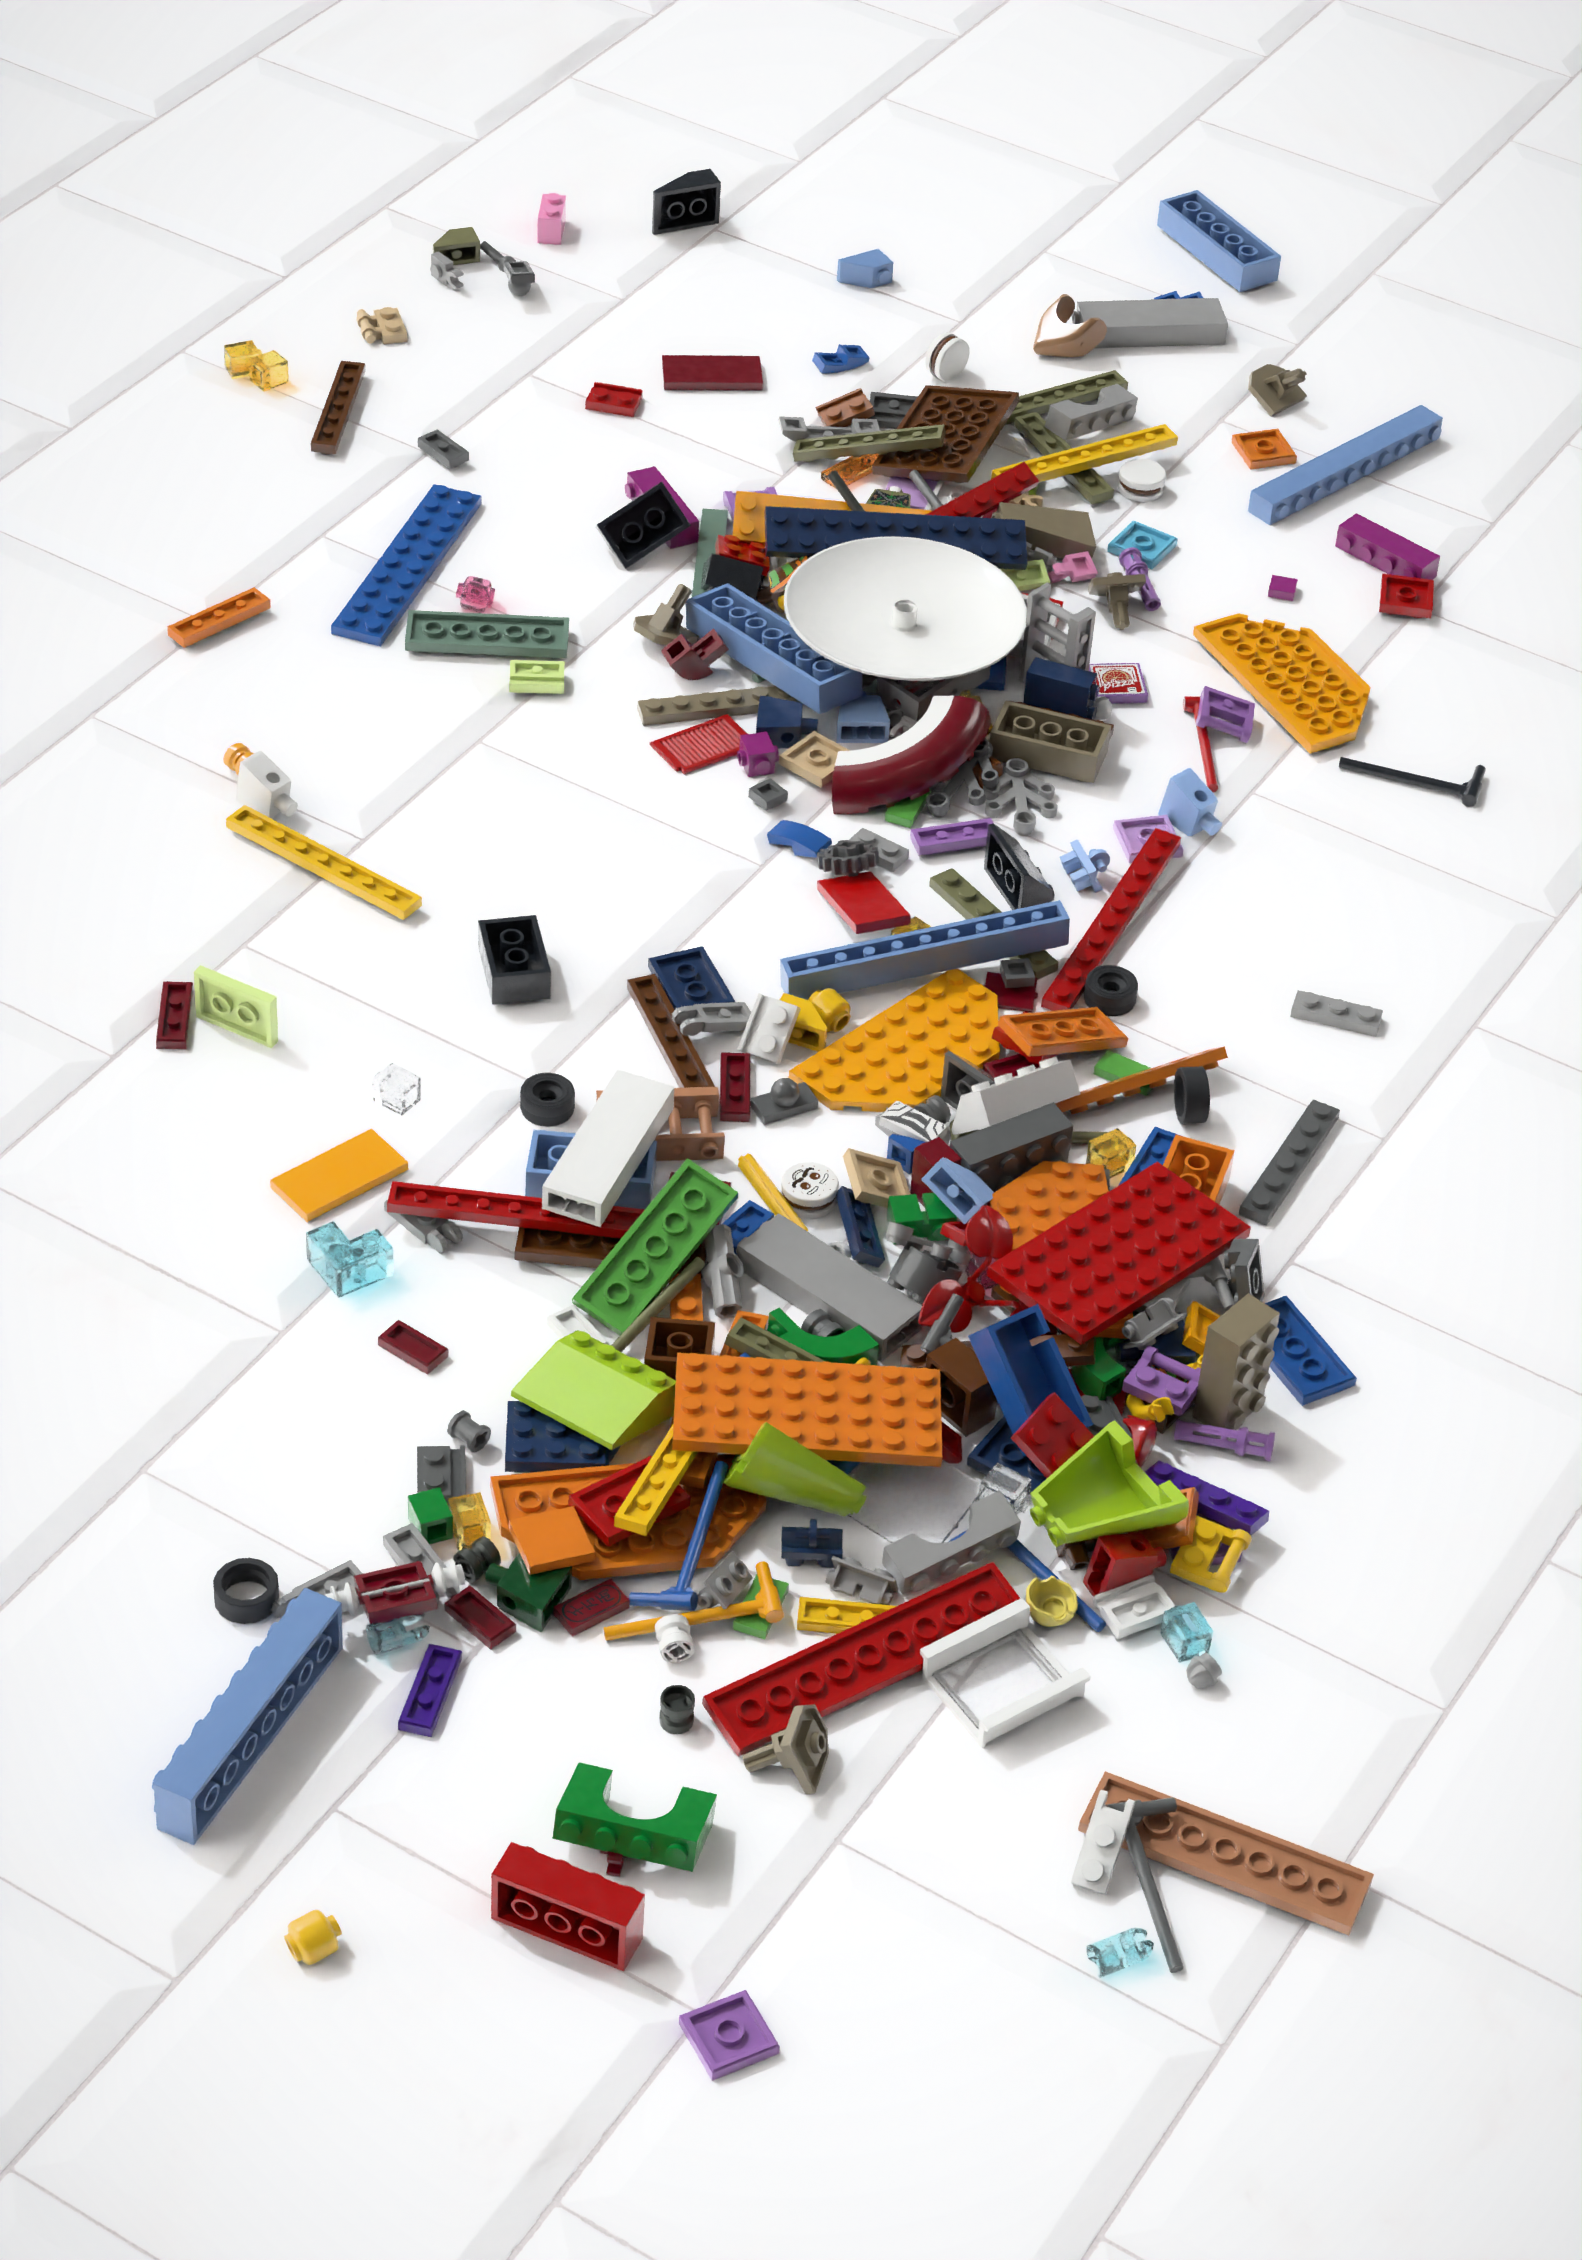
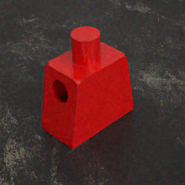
M1139 1532L1099 1536L1083 1583L1094 1597L1100 1593L1152 1575L1155 1568L1166 1565V1553L1162 1547L1153 1548L1146 1537Z

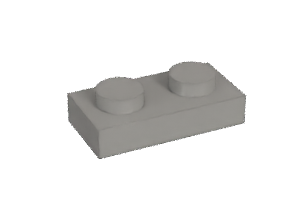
M863 827L849 839V841H863L864 845L873 844V847H878L879 864L876 865L891 872H894L909 859V849Z

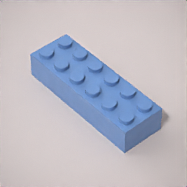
M1199 190L1160 200L1157 226L1236 290L1244 292L1278 281L1281 255Z

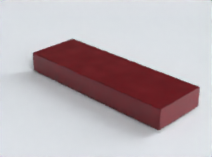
M163 981L156 1034V1049L187 1050L193 982Z
M721 1052L719 1121L750 1122L751 1053Z

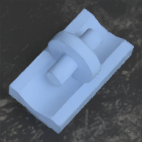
M1078 839L1070 842L1073 851L1059 858L1066 874L1070 875L1077 892L1089 886L1092 887L1095 893L1103 890L1102 885L1097 879V872L1103 873L1107 870V866L1110 863V856L1104 849H1091L1089 855H1087Z

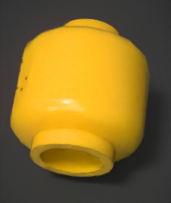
M834 989L817 990L808 999L813 1003L827 1026V1032L842 1030L851 1019L850 1004Z
M315 1909L291 1921L288 1924V1934L284 1936V1940L296 1962L302 1960L305 1964L312 1965L338 1950L337 1937L342 1935V1931L332 1914L326 1917L322 1911Z

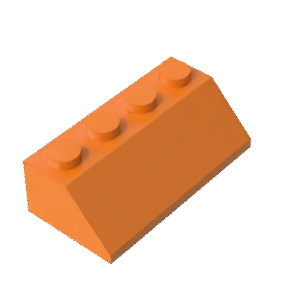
M1175 1134L1163 1166L1220 1205L1231 1176L1235 1150Z

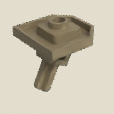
M1266 364L1251 372L1248 390L1272 417L1305 400L1307 394L1298 384L1306 380L1305 375H1307V372L1301 368L1290 371V369L1285 370L1282 367Z
M1122 572L1109 573L1107 577L1092 578L1088 586L1089 595L1106 596L1109 613L1113 615L1115 628L1124 630L1130 625L1128 594L1141 591L1146 582L1145 574L1123 576Z
M678 584L667 604L661 602L653 615L636 616L634 618V631L660 645H668L680 634L691 644H695L699 636L681 626L684 616L680 613L692 590L683 584Z
M815 1704L794 1706L787 1728L771 1735L772 1744L744 1754L743 1763L748 1772H755L780 1762L783 1769L792 1768L805 1794H815L829 1755L828 1728Z

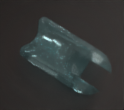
M425 1614L396 1618L386 1623H368L366 1625V1635L373 1653L380 1655L424 1640L429 1634L430 1626H420L408 1632L405 1627L424 1618Z
M1134 1927L1087 1945V1957L1098 1966V1977L1102 1978L1147 1960L1154 1949V1943L1151 1940H1145L1148 1934L1147 1931L1140 1927Z

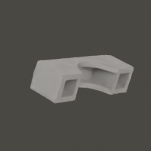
M1119 384L1102 388L1097 404L1094 405L1079 404L1070 400L1051 404L1045 427L1063 440L1068 441L1132 420L1136 413L1138 397Z
M1000 1490L971 1504L968 1520L969 1528L956 1540L934 1543L911 1533L884 1547L882 1564L886 1571L894 1576L893 1578L896 1579L898 1589L902 1595L912 1590L920 1591L930 1581L940 1576H950L960 1566L970 1561L973 1563L978 1562L986 1557L988 1552L998 1547L1006 1548L1017 1540L1021 1520Z

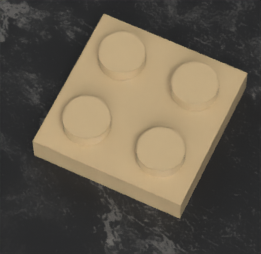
M813 731L780 754L778 764L822 788L832 781L838 751L850 750Z
M848 1148L842 1156L855 1200L888 1208L889 1196L910 1195L900 1162Z

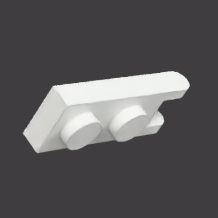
M1100 1790L1070 1883L1106 1895L1132 1816L1135 1801L1128 1799L1125 1803L1124 1812L1104 1806L1108 1798V1792Z

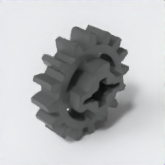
M840 840L837 844L828 846V849H820V852H817L819 870L823 869V872L832 871L833 875L857 876L859 872L867 871L869 867H876V864H879L878 847H873V844L864 845L863 841Z

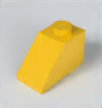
M783 993L779 1000L801 1008L788 1043L817 1052L826 1047L827 1026L813 1003L809 1000Z

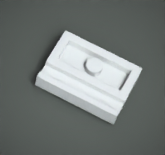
M758 993L737 1049L780 1064L801 1008Z
M1153 1574L1095 1595L1093 1599L1094 1608L1100 1610V1616L1117 1639L1174 1619L1177 1616L1178 1610L1161 1585L1158 1586L1155 1583Z

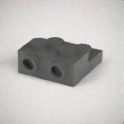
M1233 1239L1229 1250L1225 1251L1224 1265L1225 1269H1230L1231 1279L1228 1280V1287L1233 1296L1234 1305L1248 1293L1263 1302L1265 1292L1259 1239Z

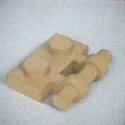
M384 307L373 310V315L371 316L364 309L357 311L356 321L361 328V335L367 343L372 344L379 339L382 340L383 344L407 342V331L397 307Z

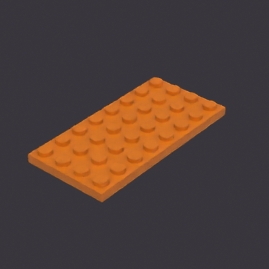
M677 1353L672 1450L744 1454L761 1425L767 1422L825 1460L941 1467L940 1370L830 1363L826 1361L815 1362L794 1359L784 1360L762 1357Z

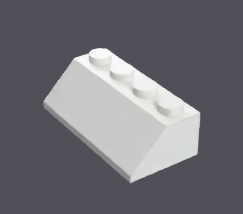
M1057 1057L1049 1058L1039 1062L1040 1068L1035 1069L1034 1065L1018 1069V1076L1013 1077L1012 1073L995 1077V1084L990 1085L989 1081L972 1085L973 1092L961 1095L952 1125L953 1135L987 1128L1047 1104L1058 1103L1080 1095L1071 1060L1058 1062Z

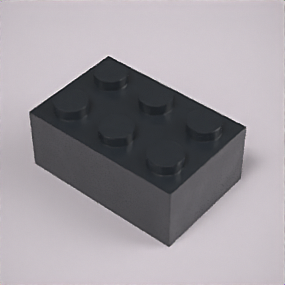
M528 915L478 920V950L492 1005L551 999V969L537 916Z

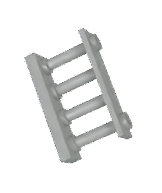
M1045 583L1032 590L1027 598L1026 628L1019 681L1021 683L1026 682L1027 670L1035 657L1041 659L1045 657L1056 663L1089 671L1096 611L1086 607L1078 613H1070L1049 600L1051 584ZM1048 612L1068 624V635L1047 623ZM1045 634L1065 646V656L1044 644Z

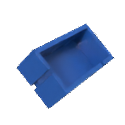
M1038 1304L968 1335L969 1340L1012 1434L1020 1428L1046 1397L1054 1392L1087 1428L1093 1425L1092 1420L1054 1338L1052 1337L1034 1346L1029 1341L1050 1331ZM1020 1449L1022 1455L1026 1456L1025 1453Z

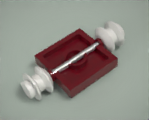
M450 1559L449 1567L442 1568L436 1562L431 1572L432 1575H427L422 1562L417 1561L354 1575L355 1588L348 1582L345 1583L343 1591L337 1592L333 1586H330V1593L325 1594V1596L341 1602L342 1612L349 1611L353 1617L356 1615L359 1605H362L369 1624L386 1623L392 1619L410 1615H422L427 1611L438 1609L437 1598L433 1589L435 1588L442 1597L445 1596L447 1588L453 1587L457 1593H460V1585H465V1576L462 1565H455L453 1559Z

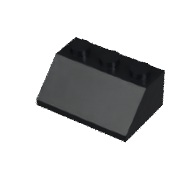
M660 482L598 523L595 528L618 561L627 569L691 525L663 482Z
M994 823L988 824L983 869L1010 908L1015 910L1052 902L1055 898L1053 887L1043 878L1039 867H1036L1031 861L1027 850H1024L1017 839Z

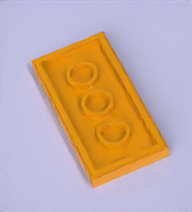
M371 1128L270 1179V1188L306 1222H309L409 1170L408 1161Z

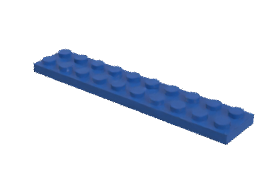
M433 484L331 624V634L381 647L482 504V496L469 491L449 488L445 485Z

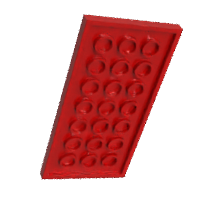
M1156 1162L989 1265L986 1276L1027 1306L1032 1307L1038 1304L1046 1320L1082 1345L1223 1254L1226 1250H1229L1233 1239H1246L1249 1237L1251 1226L1168 1168Z

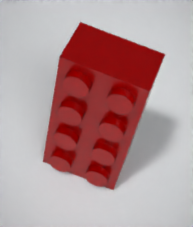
M510 1842L491 1873V1919L623 1972L643 1940L645 1894L631 1886L618 1884L598 1873L585 1871L565 1860L552 1858L539 1853L532 1847L522 1846L514 1842Z

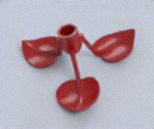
M987 1205L981 1206L979 1211L969 1220L965 1229L967 1247L975 1256L986 1257L984 1263L973 1275L967 1278L966 1283L960 1285L955 1280L946 1279L935 1284L924 1300L919 1315V1324L932 1327L935 1320H938L953 1293L961 1296L964 1301L950 1324L952 1334L962 1332L969 1326L972 1319V1307L977 1305L981 1308L984 1306H1010L1015 1308L1010 1316L1029 1308L1020 1300L1019 1303L1013 1300H985V1290L981 1284L976 1282V1279L991 1264L992 1258L999 1260L1009 1254L1013 1248V1234L1008 1222L992 1207ZM1046 1320L1050 1331L1040 1336L1057 1335V1327Z

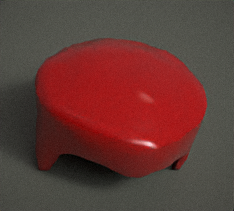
M1128 1415L1127 1418L1123 1419V1423L1127 1425L1132 1434L1135 1460L1141 1468L1155 1445L1157 1427L1153 1420Z

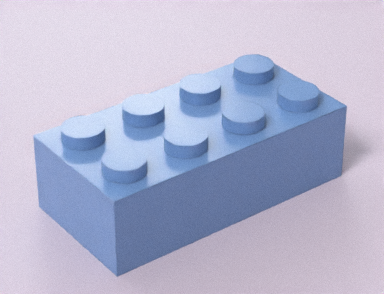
M533 1129L525 1172V1196L542 1198L543 1184L576 1133ZM653 1141L614 1206L646 1209L651 1203L656 1170L657 1141Z

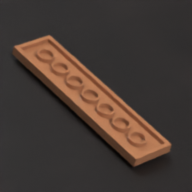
M1105 1771L1079 1821L1078 1831L1086 1834L1100 1790L1108 1792L1105 1805L1127 1802L1128 1799L1145 1802L1173 1797ZM1175 1798L1177 1804L1176 1812L1144 1816L1138 1826H1136L1147 1858L1348 1936L1351 1933L1374 1877V1874L1177 1798ZM1124 1837L1121 1848L1129 1850Z

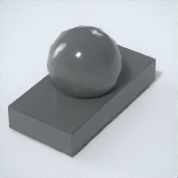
M527 261L504 263V272L509 279L508 288L510 292L516 296L526 295L531 289V284L535 283V274Z
M780 1078L773 1083L769 1093L752 1097L750 1106L763 1125L817 1109L819 1100L805 1082L797 1084L790 1078Z

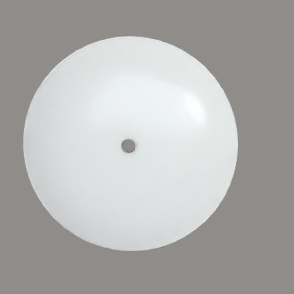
M873 537L837 544L818 552L804 561L791 575L784 592L786 617L795 633L804 643L820 655L839 665L882 678L932 681L975 673L1007 656L1017 646L1026 628L1027 608L1025 601L1014 582L1004 572L971 552L926 539Z

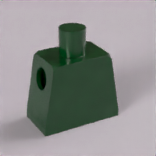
M518 1554L509 1568L492 1563L486 1572L485 1582L497 1586V1606L499 1609L533 1629L542 1632L553 1616V1607L562 1603L571 1590L572 1566L529 1575L521 1555Z

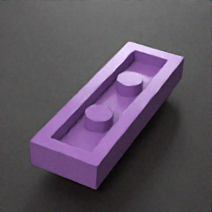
M991 818L911 829L910 840L918 856L984 847L987 841L988 824H992L993 821Z

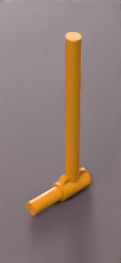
M761 1561L755 1566L761 1588L755 1596V1600L730 1604L726 1609L718 1606L679 1613V1615L687 1618L689 1626L759 1613V1617L766 1619L769 1623H777L784 1618L778 1589L773 1584L769 1564L765 1561ZM662 1617L603 1627L605 1641L655 1632V1624Z

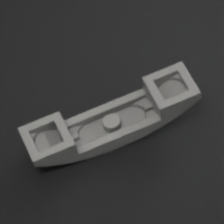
M779 416L778 418L782 435L794 442L799 439L880 431L877 419H852L851 427L806 426L804 417Z

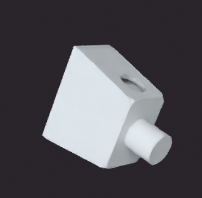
M262 750L255 752L240 762L235 799L237 802L269 818H273L280 812L289 817L298 808V803L290 797L292 783L290 777Z

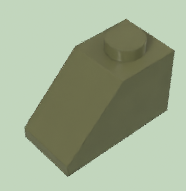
M473 226L449 229L432 245L433 253L439 251L453 261V266L480 262V240Z

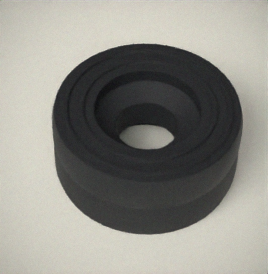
M1103 965L1094 968L1089 972L1085 981L1084 1000L1089 1008L1098 1007L1106 1016L1127 1014L1136 1004L1138 992L1137 978L1129 970L1116 965Z
M538 1073L527 1078L522 1084L520 1090V1110L524 1118L529 1122L539 1126H557L568 1121L573 1115L575 1109V1089L571 1081L566 1077L556 1073ZM543 1098H551V1099H555V1100H552V1101H544V1100H540V1099H543Z

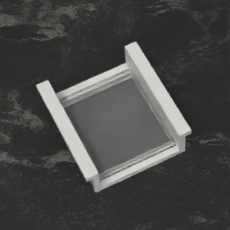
M1023 1598L920 1649V1655L924 1658L923 1680L981 1748L986 1747V1743L1074 1697L1084 1698L1085 1685L1091 1680V1675L1084 1667L1069 1674L1028 1627L1030 1606Z

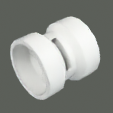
M670 1614L659 1619L655 1624V1633L658 1641H660L659 1651L662 1659L669 1663H679L689 1659L693 1655L695 1647L693 1639L689 1635L690 1626L687 1618L679 1614Z

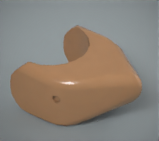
M1062 294L1041 316L1033 350L1037 355L1082 357L1093 350L1105 338L1107 326L1100 318H1090L1083 323L1075 325L1066 324L1075 310V302L1068 294Z

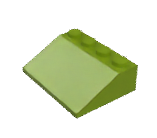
M577 1330L557 1340L511 1390L510 1396L613 1450L674 1416L676 1381L666 1376L665 1373L641 1363L640 1360L625 1355L613 1346L600 1342L588 1333Z

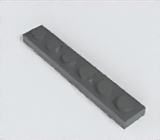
M1312 1099L1240 1205L1238 1215L1262 1225H1268L1339 1119L1340 1109Z

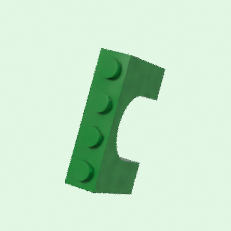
M578 1762L557 1805L552 1839L606 1852L619 1853L623 1856L690 1872L694 1871L713 1826L717 1794L682 1786L674 1807L667 1814L652 1819L630 1818L613 1811L607 1805L610 1799L613 1770Z

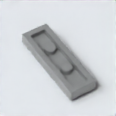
M1297 990L1290 1017L1376 1037L1384 1010L1318 995L1313 992Z

